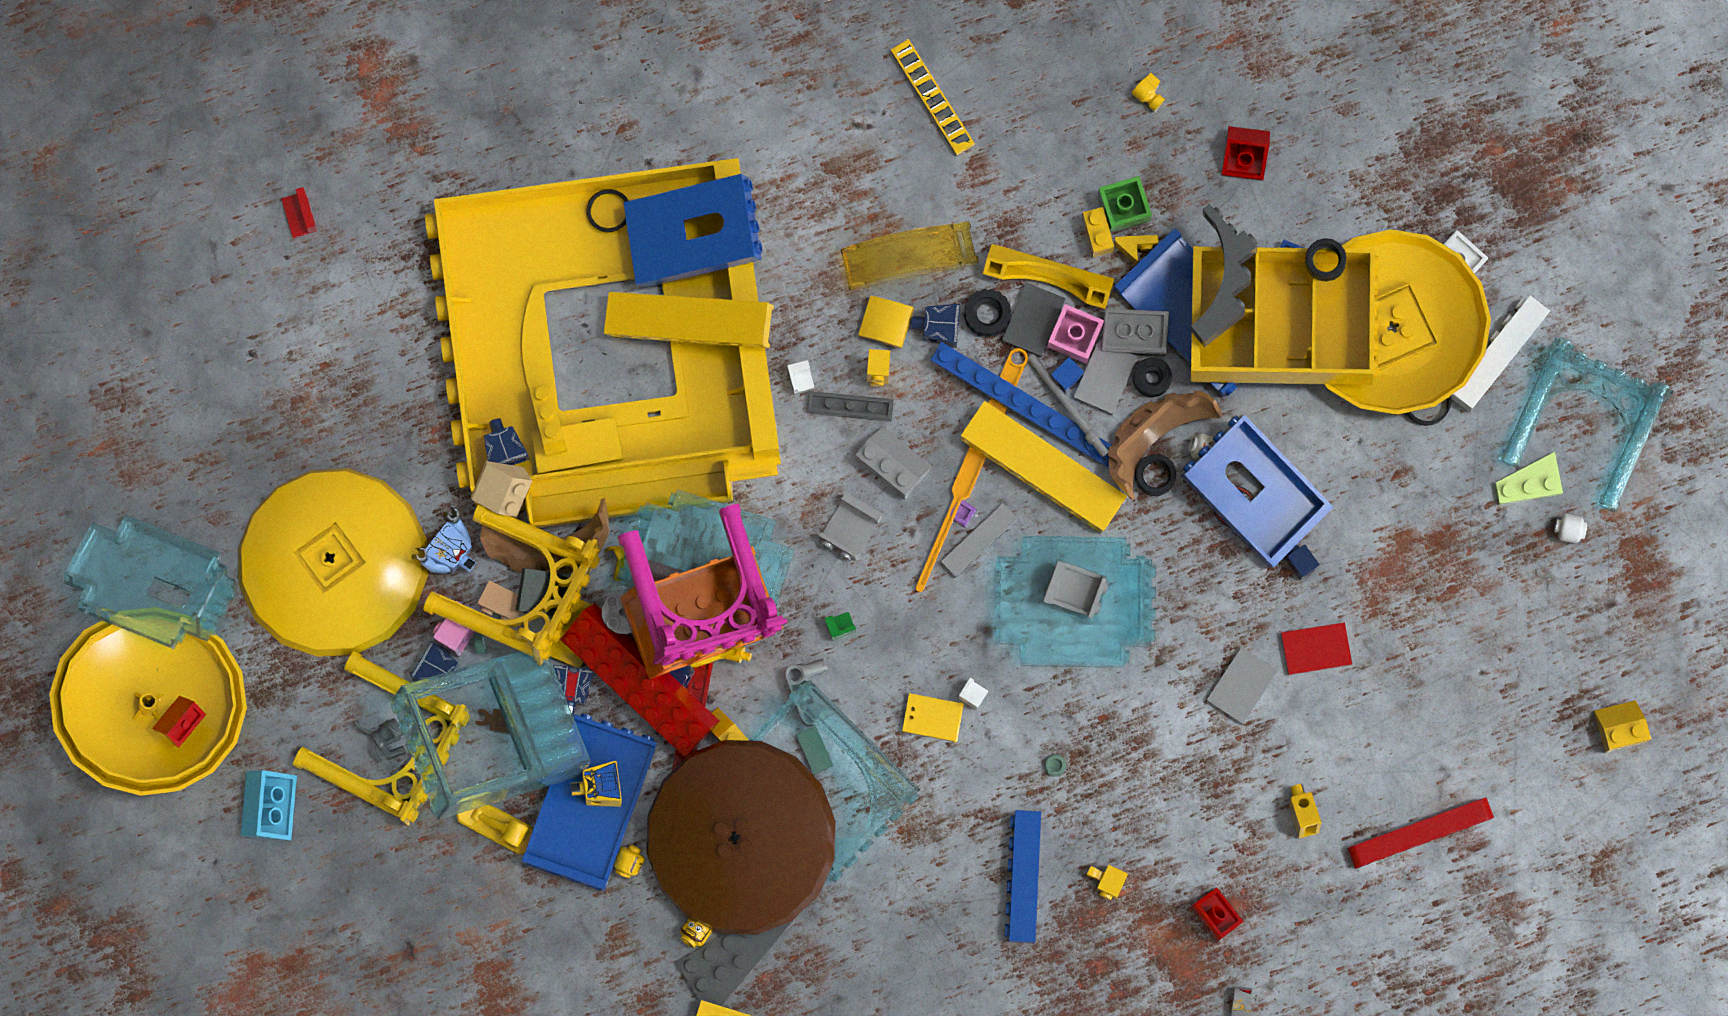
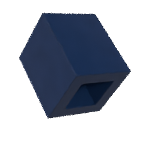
M1305 544L1301 547L1296 545L1285 559L1300 580L1320 566Z

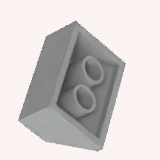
M883 426L867 440L855 455V460L904 499L908 497L932 468L928 462Z

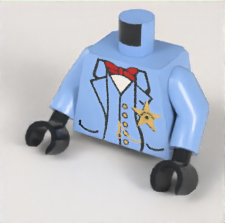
M450 507L452 515L449 516L447 512H444L443 517L451 520V522L447 521L426 549L422 547L415 548L419 552V557L416 554H412L411 558L412 560H420V563L431 573L446 574L449 572L453 574L459 566L470 573L476 565V562L468 557L472 548L471 539L467 528L458 517L459 511L456 508Z

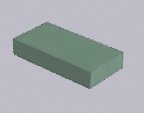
M816 726L796 734L813 775L833 767Z

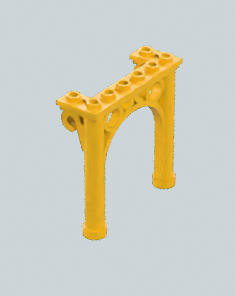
M478 504L473 515V521L536 548L546 558L550 567V583L545 596L532 611L522 617L511 620L492 618L433 591L427 597L423 610L432 615L435 613L532 656L537 661V665L541 666L544 660L547 661L549 659L553 643L558 642L562 634L561 628L563 624H567L572 614L570 611L573 605L576 606L579 603L582 588L588 586L592 569H596L600 563V549H598L597 540L593 539L591 541L588 539L586 544L573 536H568L564 540L512 516L497 514ZM550 552L565 559L554 563ZM563 566H570L573 568L570 578L566 580L558 578L556 571ZM558 586L568 587L563 598L558 594ZM551 608H557L551 621H549V617L544 612ZM537 618L543 619L545 625L541 631L534 633L529 630L530 621ZM524 625V628H519L518 631L512 629L513 627Z
M353 651L346 662L345 671L403 699L416 712L419 720L420 736L413 757L398 773L380 780L362 778L303 746L298 751L293 761V766L300 770L303 768L400 818L405 825L409 826L410 822L414 823L419 815L417 809L420 803L424 804L430 794L427 790L431 783H436L440 775L438 770L441 764L445 765L450 757L448 751L451 745L455 746L460 738L458 732L462 726L465 727L471 717L469 715L470 711L466 705L457 704L456 706L362 657V654ZM418 706L437 716L424 720V716ZM446 720L451 722L449 727L446 723ZM434 721L441 722L443 730L440 736L436 739L429 738L426 727ZM425 740L430 744L440 743L432 759L427 754L428 746L425 745ZM421 766H427L419 783L416 776L409 773L411 769L415 771ZM403 777H410L413 780L410 792L405 795L398 793L397 780ZM392 783L394 796L376 786Z

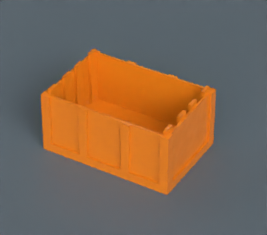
M752 546L751 550L754 556L756 555L754 547ZM733 556L721 560L714 559L698 568L680 574L676 572L660 581L654 582L662 603L674 614L690 620H707L726 612L734 603L740 585ZM755 559L766 597H770ZM633 587L619 597L649 679L766 639L760 635L755 637L756 640L743 644L742 641L735 642V646L723 649L722 646L716 647L715 651L703 655L702 652L694 653L695 657L682 660L681 657L669 665L654 664L653 660L656 653L636 588ZM746 592L741 604L751 607ZM736 610L733 614V620L736 624L743 625L748 623L749 616L744 611ZM663 616L665 625L669 624L672 626L674 622ZM725 618L726 623L720 627V635L735 631L728 626L727 618ZM681 625L677 626L674 630L675 638L679 641L688 640L690 638L689 629ZM695 627L697 629V636L693 642L710 638L708 634L698 631V627Z

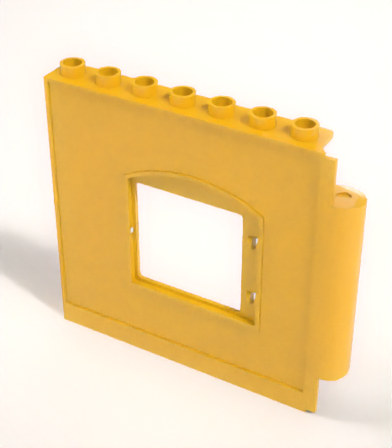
M739 158L434 199L435 213L425 214V224L428 239L439 238L441 254L430 255L433 280L444 279L446 295L435 296L438 321L449 320L451 336L442 337L440 341L444 363H455L456 378L446 379V390L449 405L460 403L462 419L451 421L454 446L465 445L467 461L456 463L460 488L470 487L471 492H473L485 461H488L484 435L492 433L489 422L501 418L504 428L513 426L530 460L514 466L524 467L532 480L520 511L526 510L529 524L537 528L591 521L603 498L606 499L608 519L732 502L734 499L732 482L778 476L777 465H781L765 348L670 341L677 393L674 396L562 411L558 407L544 295L548 291L635 280L627 224L614 232H603L594 228L587 218L586 211L588 202L594 194L601 190L613 189L623 193L631 201L741 174ZM611 193L597 197L591 207V216L594 222L605 228L619 225L626 217L624 200L620 196ZM711 213L684 220L686 239L690 240L718 233L724 226L722 215ZM753 262L663 283V292L666 296L759 302ZM550 383L561 427L616 417L623 460L538 475L531 432L539 431V426L529 388ZM648 413H661V416L648 417Z

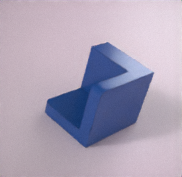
M1070 357L1052 373V377L1063 387L1062 391L1064 393L1072 388L1084 375V371Z

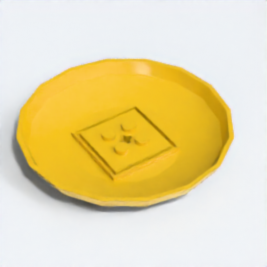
M1392 229L1357 236L1343 244L1342 247L1344 249H1375V256H1379L1378 274L1375 275V277H1379L1377 296H1374L1378 297L1377 316H1374V318H1378L1377 337H1374V339H1378L1377 358L1374 357V360H1378L1377 378H1373L1372 385L1325 384V386L1361 409L1397 415L1435 407L1463 388L1485 356L1491 317L1483 285L1462 256L1428 235ZM1390 323H1392L1394 326H1399L1397 327L1395 333L1392 330H1387L1390 326Z
M350 468L310 470L276 486L251 513L238 546L239 588L254 620L282 645L316 657L351 655L353 651L360 653L389 639L416 610L428 577V569L420 563V560H412L411 555L416 554L419 557V552L415 548L422 547L426 549L427 538L411 504L384 480ZM328 553L336 555L333 558L334 562L332 564L329 561L325 563L327 559L325 555Z

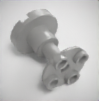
M627 591L615 592L606 598L602 607L603 621L610 630L619 634H628L635 640L619 598Z

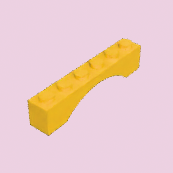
M991 244L983 271L985 275L1003 280L1031 279L1046 282L1069 291L1086 304L1106 309L1114 278L995 244Z

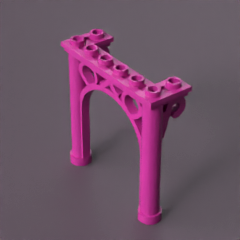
M739 504L729 505L718 510L740 581L739 592L734 603L726 612L711 619L690 620L671 612L662 603L658 595L639 531L634 530L617 536L619 545L623 547L655 649L654 664L661 663L662 666L674 663V660L681 657L682 660L695 657L694 653L702 652L705 655L714 652L716 647L722 646L723 649L735 646V642L742 641L743 644L756 640V636L762 635L763 638L771 637L776 632L781 631V627L788 623L787 619H783L782 615L777 616L774 600L771 597H766L740 515L742 511ZM746 592L751 607L741 604ZM736 610H741L748 614L749 621L747 624L738 625L734 622L733 614ZM663 616L674 622L673 625H665ZM727 618L728 626L735 631L720 635V627L726 623L724 619ZM681 625L689 629L690 638L688 640L679 641L675 638L674 630L677 626ZM695 627H698V631L708 634L710 638L693 642L697 636V629Z

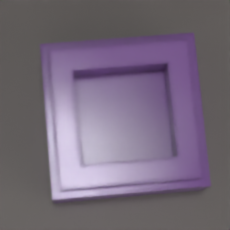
M962 500L954 521L966 527L977 509ZM956 505L952 509L950 516H952Z

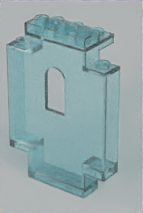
M125 515L117 531L92 522L64 573V583L66 585L83 591L78 600L79 611L172 649H175L177 643L183 641L185 633L208 641L211 635H215L220 617L224 618L228 610L227 604L229 600L233 601L237 593L235 579L227 575V566L220 561V552L128 515ZM154 578L187 591L190 595V601L184 606H175L146 593Z

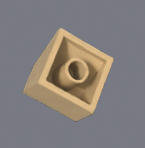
M485 461L471 499L497 514L517 517L532 480L524 467Z

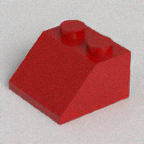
M1228 126L1222 175L1264 180L1270 146V131Z

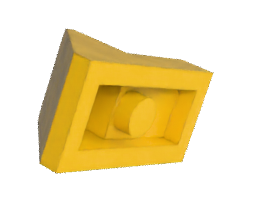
M1158 235L1115 237L1114 246L1135 265L1138 262L1137 249H1141L1142 252H1149L1158 245Z

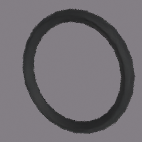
M601 190L594 194L588 202L586 209L587 218L590 224L599 231L614 232L627 224L625 217L616 227L605 228L596 224L591 216L593 202L603 194H616L624 202L629 201L623 193L617 190Z

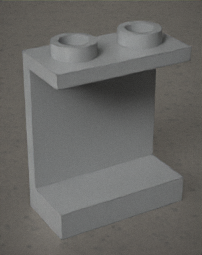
M845 492L841 498L840 505L823 533L819 534V539L822 540L821 544L830 550L832 548L840 551L839 555L849 561L851 558L856 561L882 519V513Z

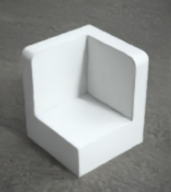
M808 360L787 365L794 394L814 389Z
M970 677L958 699L977 710L987 695L988 690L975 683L974 679Z

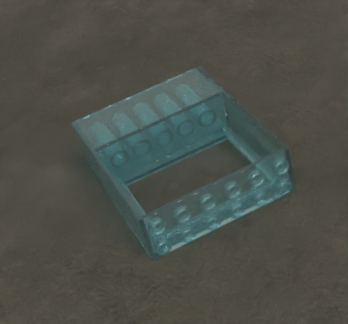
M518 651L402 685L391 699V709L394 714H397L400 732L405 735L407 750L414 758V768L421 776L423 791L425 794H428L431 812L436 815L437 820L579 777L582 771L591 764L550 657L539 666L534 657ZM488 679L524 770L452 792L417 699Z

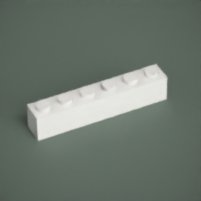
M1531 295L1527 300L1521 299L1515 307L1518 310L1515 315L1511 316L1509 314L1502 323L1505 326L1501 332L1496 331L1489 339L1491 345L1486 349L1485 356L1467 384L1451 395V399L1466 411L1470 412L1549 314L1550 310Z

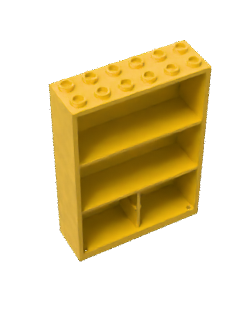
M1193 246L1192 324L1208 310L1220 289L1224 273L1222 247ZM1257 247V253L1240 265L1241 267L1243 265L1246 266L1250 271L1251 284L1234 297H1238L1244 303L1245 316L1205 348L1192 334L1191 382L1372 385L1373 378H1377L1378 360H1374V357L1377 358L1378 339H1374V337H1377L1378 318H1374V316H1377L1378 297L1374 296H1377L1379 277H1375L1378 274L1379 256H1375V249H1345L1347 258L1343 273L1335 280L1324 282L1313 278L1306 269L1305 258L1308 248ZM1319 249L1313 256L1314 266L1320 271L1329 272L1338 265V255L1332 249Z

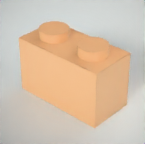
M489 580L478 601L481 612L492 616L494 613L501 617L500 620L516 619L524 614L516 611L518 594Z

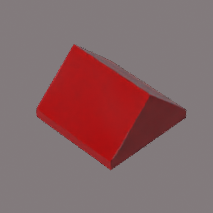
M1217 887L1190 907L1216 942L1220 941L1244 922Z

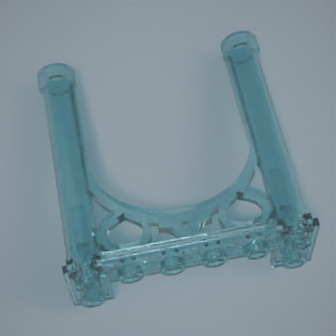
M1555 337L1547 349L1549 353L1506 449L1502 450L1499 459L1510 466L1519 467L1542 412L1552 398L1568 391H1586L1596 394L1616 408L1625 426L1626 436L1623 448L1597 502L1600 507L1617 512L1620 506V498L1663 403L1672 396L1674 391L1670 390V387L1662 382H1654L1651 386H1648L1640 378L1635 377L1633 379L1626 376L1627 373L1617 368L1613 370L1607 367V364L1601 360L1593 361L1587 358V355L1581 351L1574 352L1575 346L1571 344V341L1563 337L1559 339ZM1574 369L1581 374V381L1570 384L1564 376L1565 370ZM1586 372L1601 378L1596 382L1589 381L1588 385L1584 384L1587 379ZM1557 376H1559L1563 386L1550 392ZM1609 382L1623 388L1616 398L1613 396L1615 392L1611 390ZM1626 394L1635 397L1638 401V407L1635 409H1625L1621 403V397ZM1640 412L1632 429L1629 415Z

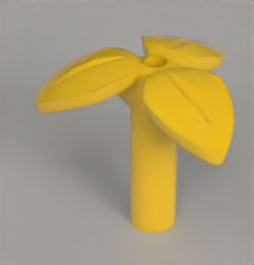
M618 545L609 546L605 549V552L614 551L617 557L613 580L622 581L626 561L623 547Z

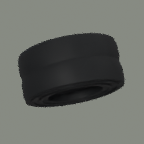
M1149 357L1140 361L1133 373V383L1136 390L1146 397L1161 396L1168 390L1172 381V372L1169 365L1156 357ZM1149 372H1155L1159 379L1155 383H1150L1146 379V375Z

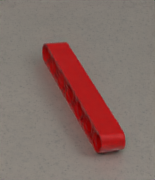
M1485 797L1347 848L1354 868L1357 869L1495 817L1488 799Z

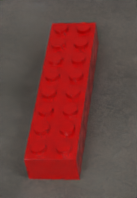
M595 603L584 609L560 638L572 652L685 758L700 746L720 722L670 673L649 679L636 641L628 634H619L610 630L603 621L602 609Z

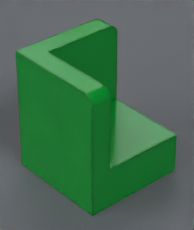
M849 612L825 618L832 641L856 632V627Z

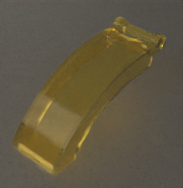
M970 221L898 232L842 248L841 254L849 290L865 289L904 277L954 270L962 266L978 264L979 258L975 255L970 233ZM962 231L967 258H963L957 233Z

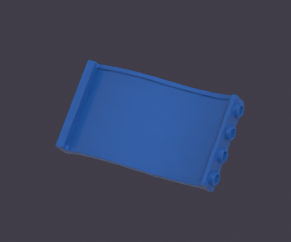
M1175 228L1114 286L1113 291L1118 296H1121L1133 310L1169 311L1167 343L1191 364L1193 248ZM1208 382L1221 398L1225 394L1230 396L1237 389L1235 385L1237 383Z
M587 714L575 715L561 758L536 820L526 852L522 858V863L605 892L617 854L640 796L655 750L657 749V742H654V738L642 734V737L634 735V731L624 727L621 730L613 728V724L601 720V723L593 721V717ZM612 761L617 762L622 799L621 807L586 805L585 794L572 796L570 783L583 782V770Z

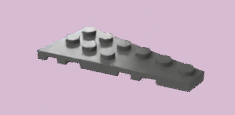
M793 921L758 935L723 934L680 960L677 964L699 1000L722 1006Z

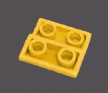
M870 295L858 336L879 341L884 345L902 348L914 308L899 302Z

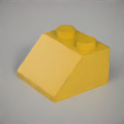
M1636 700L1594 711L1605 753L1646 743L1651 740L1646 718Z

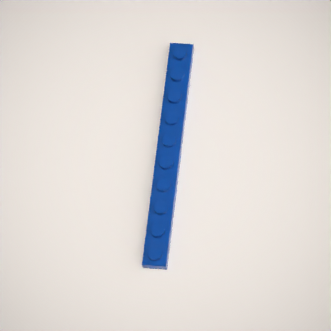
M940 343L930 359L932 363L1109 469L1108 453L1102 457L1096 448L1085 439L1086 435L1075 422L945 343ZM1102 438L1099 439L1107 450H1109V446L1112 447V444Z

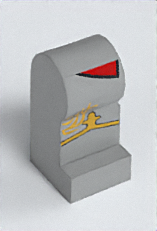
M1234 987L1230 1016H1251L1252 988Z

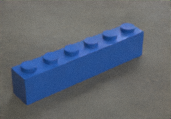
M1015 810V814L1010 815V828H1014V835L1009 837V850H1013V857L1008 859V872H1012V878L1007 880V893L1011 894V900L1006 902V915H1010L1009 924H1005V937H1009V942L1035 944L1041 811Z

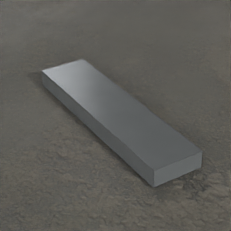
M809 391L807 413L892 422L894 399Z

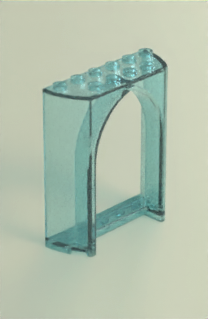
M808 680L797 691L794 690L789 695L790 698L748 741H763L798 705L860 769L869 791V818L862 833L848 838H835V860L826 879L829 882L833 881L836 883L844 875L841 871L844 868L852 867L859 859L857 855L860 852H866L874 844L872 839L875 836L877 838L881 837L889 829L887 824L890 821H896L904 813L902 809L907 803L911 806L920 797L917 794L920 789L811 680Z

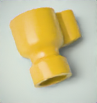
M1152 73L1144 78L1131 92L1140 102H1147L1153 111H1156L1165 101L1160 94L1155 93L1160 80Z

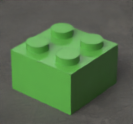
M1140 176L1099 187L1097 194L1101 207L1104 208L1110 233L1151 221L1152 213Z

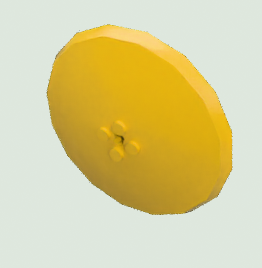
M159 608L117 612L83 630L60 658L49 693L53 730L72 763L105 787L140 796L181 791L212 774L237 744L247 710L242 670L224 640L193 617ZM180 695L195 701L206 716L178 748L165 735L154 731L152 728ZM152 703V707H145L144 704L150 705Z

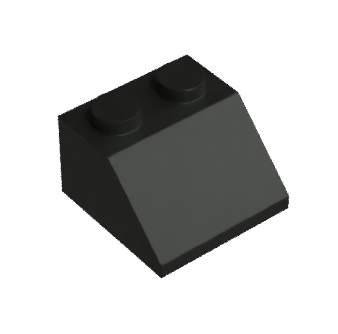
M522 568L516 611L527 614L541 602L548 590L550 572ZM557 574L558 578L562 580L568 579V577ZM558 586V594L563 598L568 587ZM551 608L544 613L551 620L557 608Z

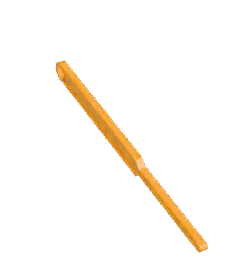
M1016 348L1010 352L1000 375L1002 379L1016 387L1028 360V355L1023 349ZM1015 352H1020L1025 356V361L1020 365L1014 364L1011 360V356ZM990 398L989 404L1005 414L1007 407ZM969 447L951 489L954 499L916 585V591L919 593L923 592L961 501L970 497L986 457L972 447ZM956 505L952 516H950L952 509Z

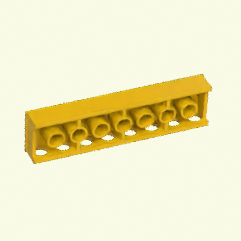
M609 292L604 334L618 338L769 348V330L774 305L768 302Z
M986 401L982 403L961 434V441L1100 534L1102 531L1104 532L1127 495Z

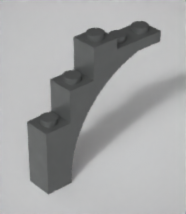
M1210 204L1203 208V216L1216 230L1220 239L1224 256V273L1220 289L1211 306L1191 325L1192 334L1204 348L1245 316L1244 303L1238 297H1234L1251 284L1250 271L1246 266L1243 265L1241 267L1240 265L1257 253L1258 244L1252 234L1247 235L1244 230L1236 235L1237 231L1231 223L1227 224L1222 219L1223 214L1217 207L1213 208Z

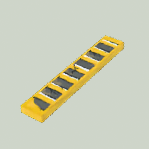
M907 39L892 48V55L956 156L975 145L974 141L910 40Z

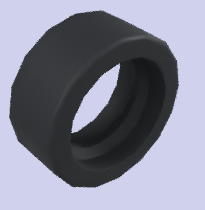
M1323 238L1316 240L1306 252L1305 265L1308 273L1318 281L1328 282L1335 280L1341 276L1345 269L1347 258L1345 249L1339 242L1333 239ZM1329 248L1336 252L1339 261L1335 269L1323 272L1314 266L1313 256L1319 249Z
M1151 454L1139 463L1135 472V480L1139 489L1145 494L1161 496L1172 489L1176 480V468L1168 457L1161 454ZM1159 463L1166 467L1168 480L1163 486L1151 487L1145 482L1143 472L1149 464Z

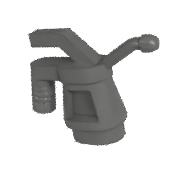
M395 718L390 721L386 720L374 732L361 727L357 720L353 722V725L358 730L372 736L370 753L377 763L381 762L382 759L375 751L376 744H378L389 760L406 754L404 746L389 750L387 745L400 740L401 736L405 734Z

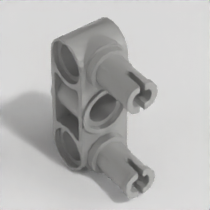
M824 659L806 665L804 663L791 665L785 673L794 706L803 724L809 727L815 726L817 723L823 722L825 717L843 710L839 698L822 705L820 703L817 704L812 687L808 682L811 676L827 671ZM795 670L800 672L801 678L797 681L791 680L789 678L790 672ZM811 710L816 713L815 720L807 721L804 714L807 711Z

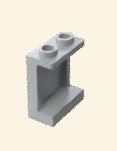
M1057 559L1043 596V602L1053 603L1092 619L1094 614L1098 615L1102 604L1099 602L1101 594H1106L1109 583L1106 582L1107 578L1105 575Z

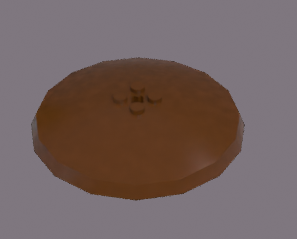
M723 740L690 753L662 780L647 815L646 854L659 889L685 918L699 922L717 933L758 935L793 921L819 896L835 860L836 820L822 784L796 756L763 741ZM735 833L736 835L740 834V839L737 842L734 839Z

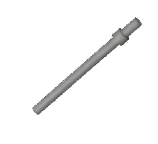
M1034 354L1028 356V361L1086 435L1085 439L1087 442L1093 445L1102 457L1105 456L1109 451L1099 440L1100 436L1098 433L1090 428Z

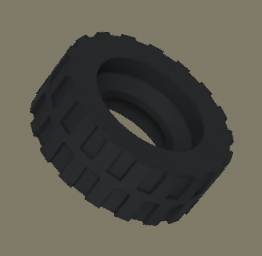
M982 289L969 297L965 304L964 319L971 332L976 333L977 336L989 338L991 336L995 337L999 333L1001 334L1008 327L1011 318V308L1005 295L1003 296L1001 292L994 291V289ZM984 303H991L998 310V317L992 323H984L977 316L978 308Z

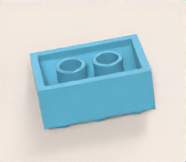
M264 770L246 771L241 836L259 839L291 840L296 775Z

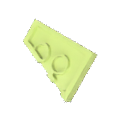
M1555 452L1496 482L1495 489L1498 504L1562 495L1563 490Z

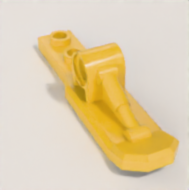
M474 795L460 799L455 808L459 823L517 854L524 855L534 829L532 826Z

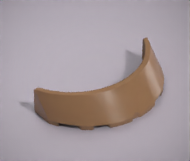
M1193 391L1194 393L1179 395L1170 393L1164 395V399L1155 403L1150 401L1141 406L1121 424L1115 433L1116 438L1112 447L1109 446L1108 450L1109 473L1115 483L1132 501L1135 499L1133 491L1134 473L1147 449L1161 436L1180 425L1200 419L1221 418L1223 414L1214 398L1202 391Z
M601 499L596 514L587 525L577 532L568 535L582 540L585 544L588 539L591 541L596 539L598 549H600L599 553L608 538L610 529L606 499ZM482 525L480 539L487 555L493 560L496 558L510 566L511 570L522 573V568L550 572L546 558L536 548ZM550 552L554 563L565 559ZM563 566L556 571V574L573 572V568Z

